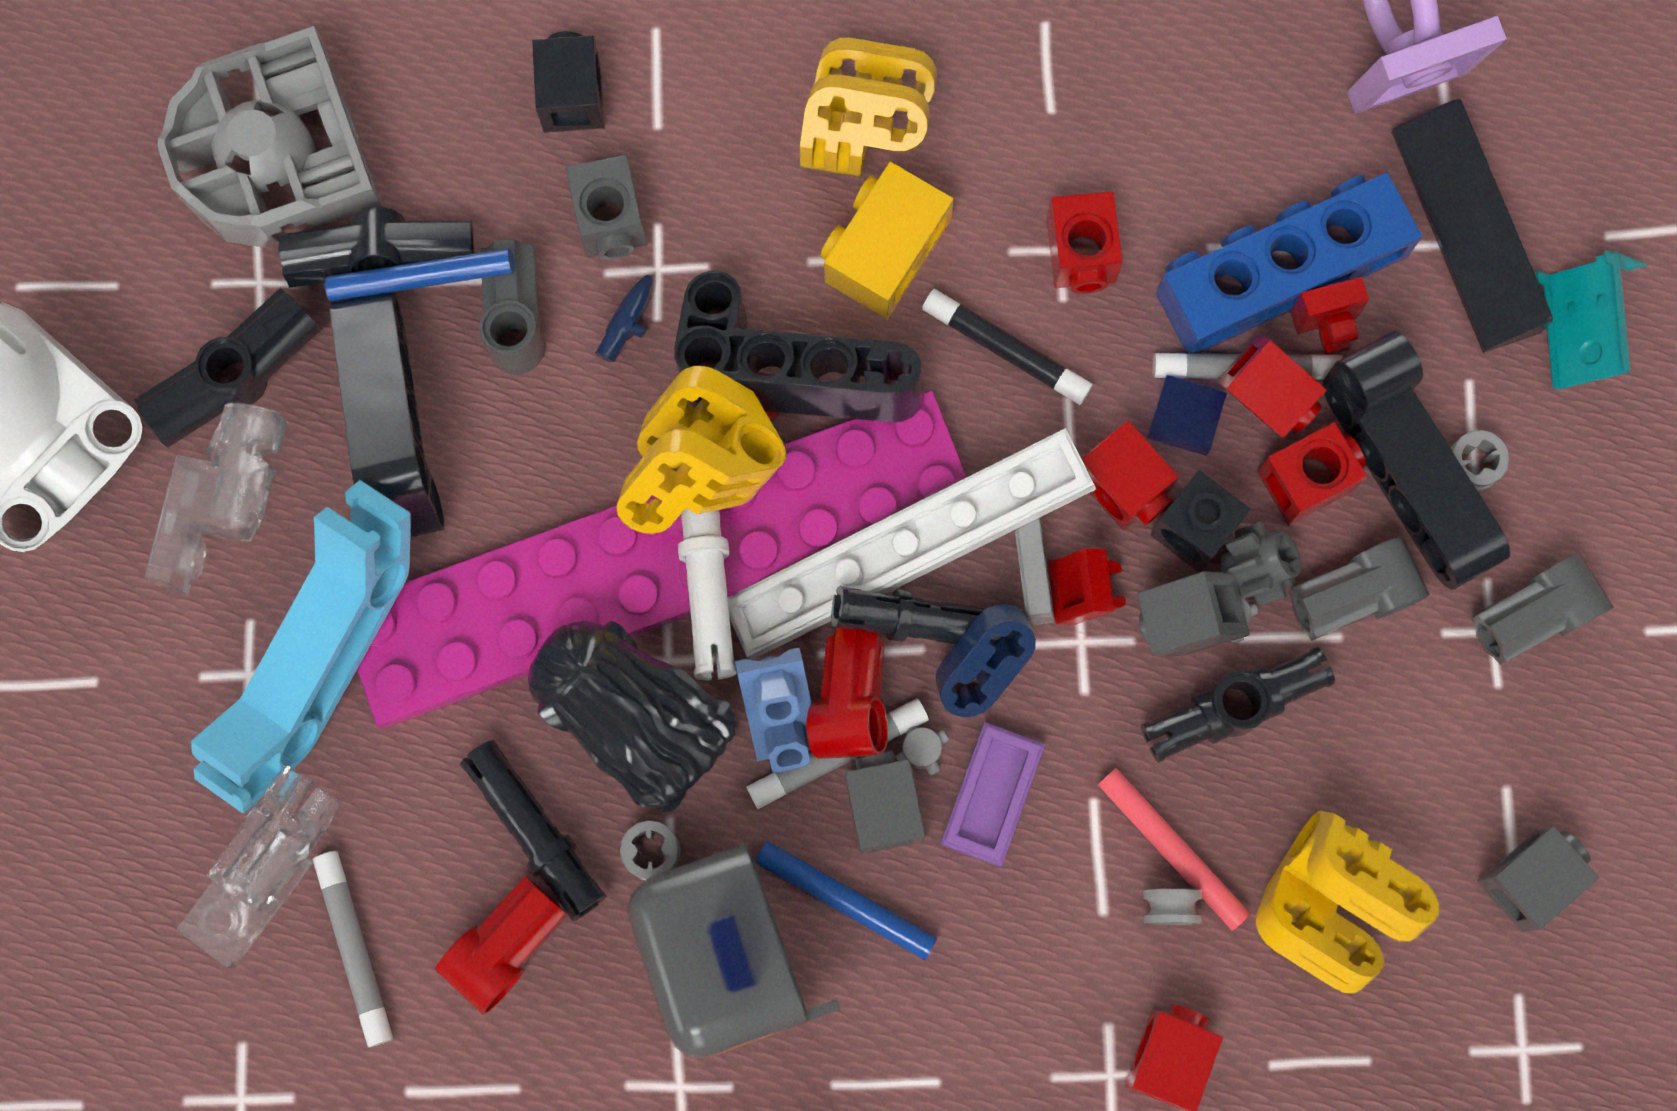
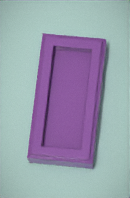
M984 722L940 846L1001 868L1045 744Z

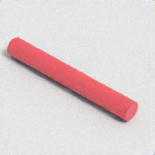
M1117 768L1098 784L1101 790L1194 890H1202V899L1231 931L1236 929L1250 916L1251 913Z

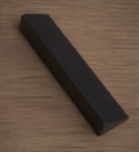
M1461 99L1447 102L1393 129L1392 135L1482 352L1485 353L1541 334L1552 323V314Z

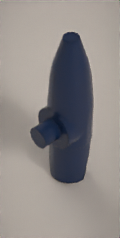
M645 275L629 290L607 325L606 334L595 352L601 359L610 363L615 362L628 339H631L634 335L640 338L644 336L647 327L640 324V317L650 296L653 283L651 276Z

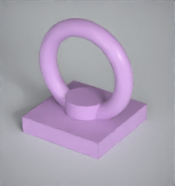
M1362 0L1371 28L1387 55L1380 57L1347 91L1355 114L1467 75L1507 39L1498 16L1443 34L1440 26L1437 0H1410L1414 29L1403 33L1396 22L1388 0Z

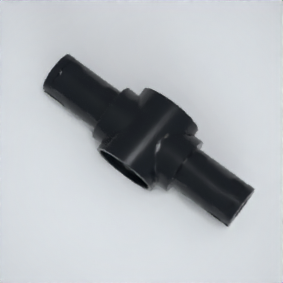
M1314 647L1309 652L1270 669H1267L1265 666H1259L1248 672L1238 671L1230 673L1214 687L1192 696V704L1154 721L1141 724V731L1146 743L1163 735L1168 737L1149 748L1152 756L1160 763L1165 758L1207 739L1214 744L1228 737L1246 735L1262 722L1284 713L1286 704L1321 688L1334 685L1335 676L1331 666L1315 673L1308 672L1327 660L1325 654L1319 647ZM1226 690H1240L1249 697L1253 707L1252 715L1249 719L1238 720L1226 712L1222 702L1223 694Z

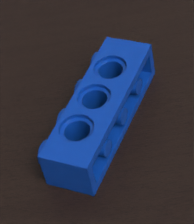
M1388 172L1369 181H1366L1363 175L1353 177L1332 190L1330 193L1331 198L1311 206L1308 200L1301 201L1282 211L1275 218L1277 223L1259 231H1256L1254 226L1241 228L1223 239L1220 243L1222 247L1202 257L1198 251H1192L1169 263L1165 267L1167 273L1161 279L1156 296L1186 353L1199 354L1290 312L1302 292L1359 277L1364 278L1408 258L1423 236ZM1339 226L1344 228L1351 235L1353 243L1340 244L1334 241L1329 236L1326 227ZM1285 251L1291 254L1296 259L1298 268L1286 270L1279 267L1273 261L1271 252ZM1220 276L1235 278L1241 284L1244 293L1235 296L1223 293L1217 287L1215 278Z

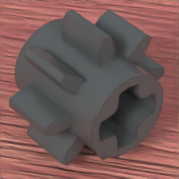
M1263 521L1235 530V539L1226 542L1225 545L1228 550L1224 551L1220 558L1221 573L1235 575L1240 596L1245 599L1254 595L1258 606L1287 597L1286 588L1295 586L1293 578L1297 577L1301 572V557L1291 536L1277 529L1267 533Z

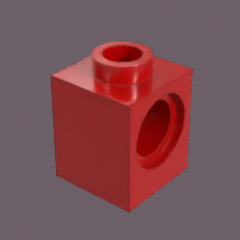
M1114 191L1051 197L1046 222L1054 289L1071 287V291L1074 293L1088 294L1106 289L1108 283H1116L1123 261ZM1086 237L1093 240L1098 245L1100 251L1091 256L1080 255L1071 248L1069 242L1074 238Z
M1260 334L1256 336L1216 381L1282 438L1290 430L1295 433L1300 432L1316 417L1321 409V404L1317 400L1326 392V389L1276 344Z
M1129 420L1081 458L1096 487V490L1090 492V494L1123 531L1137 519L1144 526H1147L1174 502L1168 493L1172 490L1179 476Z
M1335 422L1270 455L1257 471L1288 526L1352 493L1367 478L1363 470L1366 466L1365 458L1359 445L1350 435L1346 434L1343 436ZM1314 459L1322 462L1330 472V483L1318 484L1311 481L1304 473L1303 461Z
M1172 1004L1169 1015L1161 1011H1151L1124 1087L1183 1111H1197L1223 1036L1207 1030L1210 1021L1209 1017L1188 1008Z

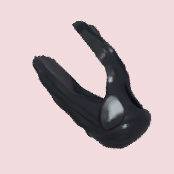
M582 620L581 622H573L558 627L542 644L530 665L528 672L529 691L532 698L538 703V714L552 727L569 732L592 759L597 768L618 781L625 788L634 803L643 808L661 807L663 812H670L676 809L686 796L687 790L692 788L705 773L713 768L718 756L724 754L727 743L735 735L733 729L735 714L731 710L729 700L716 699L706 693L684 670L639 651L634 640L615 621H609L602 626Z

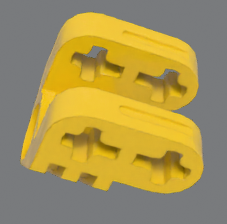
M838 38L831 41L823 49L816 70L815 84L812 86L805 107L800 142V167L861 178L867 146L891 151H907L915 148L923 141L928 129L930 118L928 103L933 97L937 82V68L933 60L925 52L914 48L856 38ZM843 59L855 61V70L858 72H856L854 77L842 75L840 67ZM904 69L916 71L915 77L918 82H916L914 89L902 85V80L899 78L902 77ZM895 110L908 112L909 120L905 129L893 127L894 121L892 116Z
M693 366L680 372L645 416L637 440L638 451L643 458L625 479L616 506L617 515L629 528L641 533L655 534L669 528L685 509L698 515L740 506L749 502L782 466L786 459L784 444L755 393L723 373L707 366ZM698 397L704 398L695 408L687 404L688 401L694 402ZM651 495L660 499H654L649 504L645 503Z
M1320 810L1311 816L1267 884L1256 914V927L1261 938L1274 951L1334 989L1343 993L1354 994L1361 991L1380 973L1383 968L1384 957L1373 937L1336 913L1338 905L1387 936L1398 941L1409 942L1416 939L1436 920L1439 915V903L1435 893L1426 882L1390 859L1392 849L1381 842L1369 840V835L1359 828L1345 825L1346 820L1335 813Z

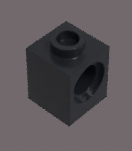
M562 31L550 35L548 39L532 40L535 106L544 133L604 128L601 64L594 35L583 36L577 32Z
M1198 470L1160 518L1150 536L1197 572L1201 573L1251 509L1202 471Z

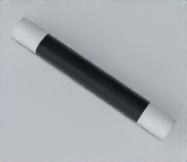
M935 288L923 304V311L1079 405L1084 402L1093 387L1091 382Z

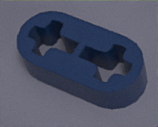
M997 604L985 609L941 662L936 671V685L945 709L951 714L960 717H974L984 713L996 702L1029 661L1035 651L1036 638L1028 617L1023 610L1010 604ZM1014 630L1016 635L1014 639L1001 638L994 645L992 637L996 634L1006 637ZM975 677L977 678L978 684L975 687L967 685ZM958 682L965 684L959 691L956 690L955 684Z

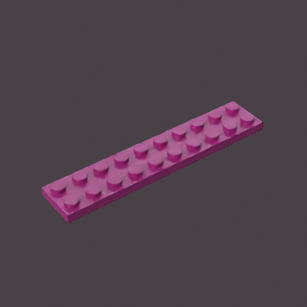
M933 391L923 394L924 400L920 410L912 418L903 422L852 419L784 444L786 449L784 463L757 494L743 505L719 510L721 537L728 539L730 552L729 556L724 559L727 597L735 595L739 591L967 478ZM651 495L645 503L649 504L654 499H660ZM614 506L406 582L357 669L376 727L383 730L528 676L530 665L540 647L551 633L562 625L585 620L603 626L609 621H615L632 638L691 616L686 563L679 560L678 544L684 540L681 515L663 532L655 534L641 533L625 525L617 515V507Z

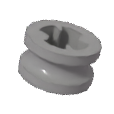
M1484 430L1470 431L1461 436L1450 447L1477 491H1483L1491 487L1507 471L1509 464L1508 449L1502 439L1491 432ZM1475 448L1481 449L1488 455L1483 459L1484 463L1491 462V469L1484 468L1477 475L1471 473L1466 468L1470 460H1462V454L1469 455Z
M648 820L635 824L626 832L621 841L620 854L623 864L630 873L641 880H647L650 877L675 869L680 862L681 848L678 838L669 827L660 822ZM654 833L660 834L666 839L661 848L663 854L667 856L665 862L658 868H655L652 862H648V868L642 869L635 862L641 854L635 843L645 834L651 841L654 838Z
M1153 889L1142 891L1143 899L1150 904L1149 913L1143 916V924H1203V915H1199L1195 910L1196 902L1202 899V890Z

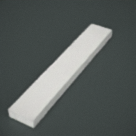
M1065 428L739 591L737 594L727 597L729 618L746 656L754 660L830 622L834 595H837L836 589L840 585L869 592L889 593L1096 490V487Z

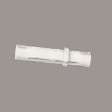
M685 509L681 514L684 540L678 544L679 560L686 563L695 660L694 677L699 680H712V653L716 655L718 680L725 679L737 673L736 665H734L724 559L730 553L728 539L721 537L719 510L697 515Z

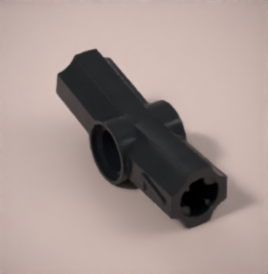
M364 208L354 214L351 225L287 233L286 235L279 236L278 253L282 265V275L289 288L322 284L325 283V278L328 276L474 254L472 221H406L402 214L390 208Z
M279 288L230 335L208 341L199 350L193 363L134 399L138 407L137 409L160 442L168 448L228 409L245 408L255 404L263 396L267 388V380L321 329L286 292ZM235 362H244L243 371L235 381L228 384H220V376L228 365Z

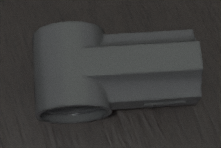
M516 240L493 241L492 245L482 248L480 251L488 252L510 248L514 256L515 272L482 278L483 316L479 330L489 355L496 366L508 374L519 375L530 372L537 367L544 357L545 343L540 331L536 249L533 244H524ZM521 329L527 332L523 341L517 345L508 347L499 344L502 336L510 330Z
M1398 537L1370 548L1350 559V564L1300 583L1289 591L1292 610L1301 629L1307 633L1311 641L1375 615L1376 619L1391 615L1430 596L1403 537Z
M1578 552L1529 580L1528 583L1530 585L1490 605L1471 619L1475 625L1476 636L1486 653L1502 665L1557 633H1560L1561 636L1568 634L1611 610L1614 606L1584 558Z

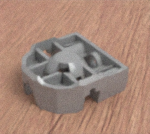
M315 26L266 43H258L200 64L196 67L191 79L169 101L163 131L158 137L157 147L171 189L203 223L226 242L267 247L278 243L276 233L282 232V226L292 223L296 227L307 223L315 230L352 217L361 209L383 206L331 58ZM239 68L241 72H245L251 69L261 99L243 102L232 108L228 93L220 80L230 77L228 73L230 70ZM316 109L319 111L332 147L317 151V144L299 117L301 114ZM264 111H268L271 117L265 114ZM235 154L243 160L250 162L251 175L239 173L231 169ZM215 162L217 170L183 181L178 172L179 170L182 173H186ZM278 181L282 187L290 182L296 201L268 211L264 198L261 195L262 192L269 191L267 185Z

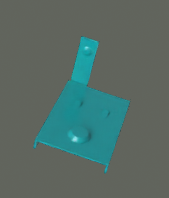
M1604 251V255L1596 257V262L1550 275L1538 270L1535 271L1538 283L1543 285L1544 297L1553 318L1552 323L1547 327L1552 388L1560 390L1631 372L1620 269L1632 271L1646 267V263L1616 251Z

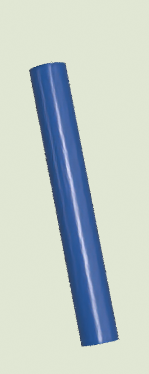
M510 248L328 276L325 278V290L330 301H338L512 274L515 272V262Z
M768 840L756 858L755 864L924 961L937 940L936 936Z

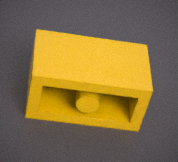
M889 162L879 179L871 175L860 188L853 204V208L858 211L845 229L838 225L828 237L820 255L825 260V283L888 320L949 225L952 218L954 198L894 163Z

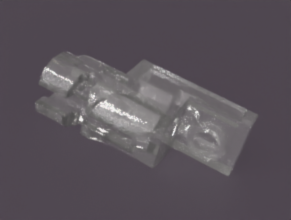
M226 403L221 420L206 450V456L211 457V461L176 455L145 579L163 590L188 595L192 579L199 578L206 560V545L202 542L204 534L251 542L261 526L272 480L276 477L277 473L260 456L270 453H281L287 421L281 420V414L259 406L243 403Z
M287 764L265 791L262 801L257 803L245 818L234 839L208 872L207 876L213 880L176 929L227 968H236L312 866L313 860L308 857V854L328 829L334 818V813L342 804L331 793L324 792L316 787L297 812V817L300 818L299 821L295 818L294 811L314 781Z

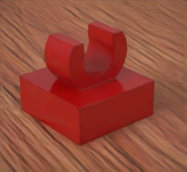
M1359 277L1302 292L1290 311L1297 335L1318 329L1321 345L1326 355L1351 349L1350 341L1358 339L1354 320L1357 319L1369 302L1363 279Z
M1084 548L1047 563L1055 625H1077L1112 613L1115 609L1126 605V598L1124 596H1112L1110 576L1122 572L1121 564L1111 560L1107 561L1106 549Z

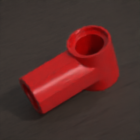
M837 628L832 636L826 638L820 700L810 704L806 718L807 740L812 754L817 759L881 755L887 747L888 720L885 706L880 699L885 642L878 633L860 629Z
M525 876L506 898L498 904L496 909L479 928L477 926L470 928L448 949L437 963L435 971L482 1015H485L514 987L524 973L521 967L563 922L568 914L548 894Z

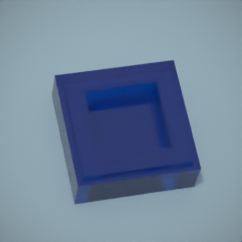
M1166 375L1147 438L1207 456L1212 446L1227 393Z
M731 915L709 923L710 927L707 929L727 991L736 994L759 986L737 918Z

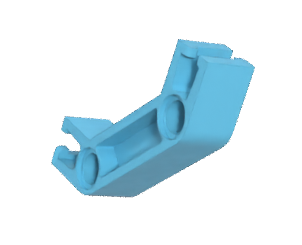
M361 480L350 487L345 493V502L351 507L350 521L328 507L314 517L315 564L241 698L191 740L192 754L200 761L194 768V779L243 814L310 753L408 577L410 568L411 513Z

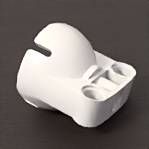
M2 302L0 303V544L11 551L26 552L36 549L52 537L108 482L140 441L142 424L139 415L127 402L24 311ZM111 409L126 414L132 425L129 439L116 447L105 446L100 443L93 432V424L96 417L103 411ZM16 504H27L34 507L42 519L40 532L28 539H19L10 535L4 525V515L8 508Z

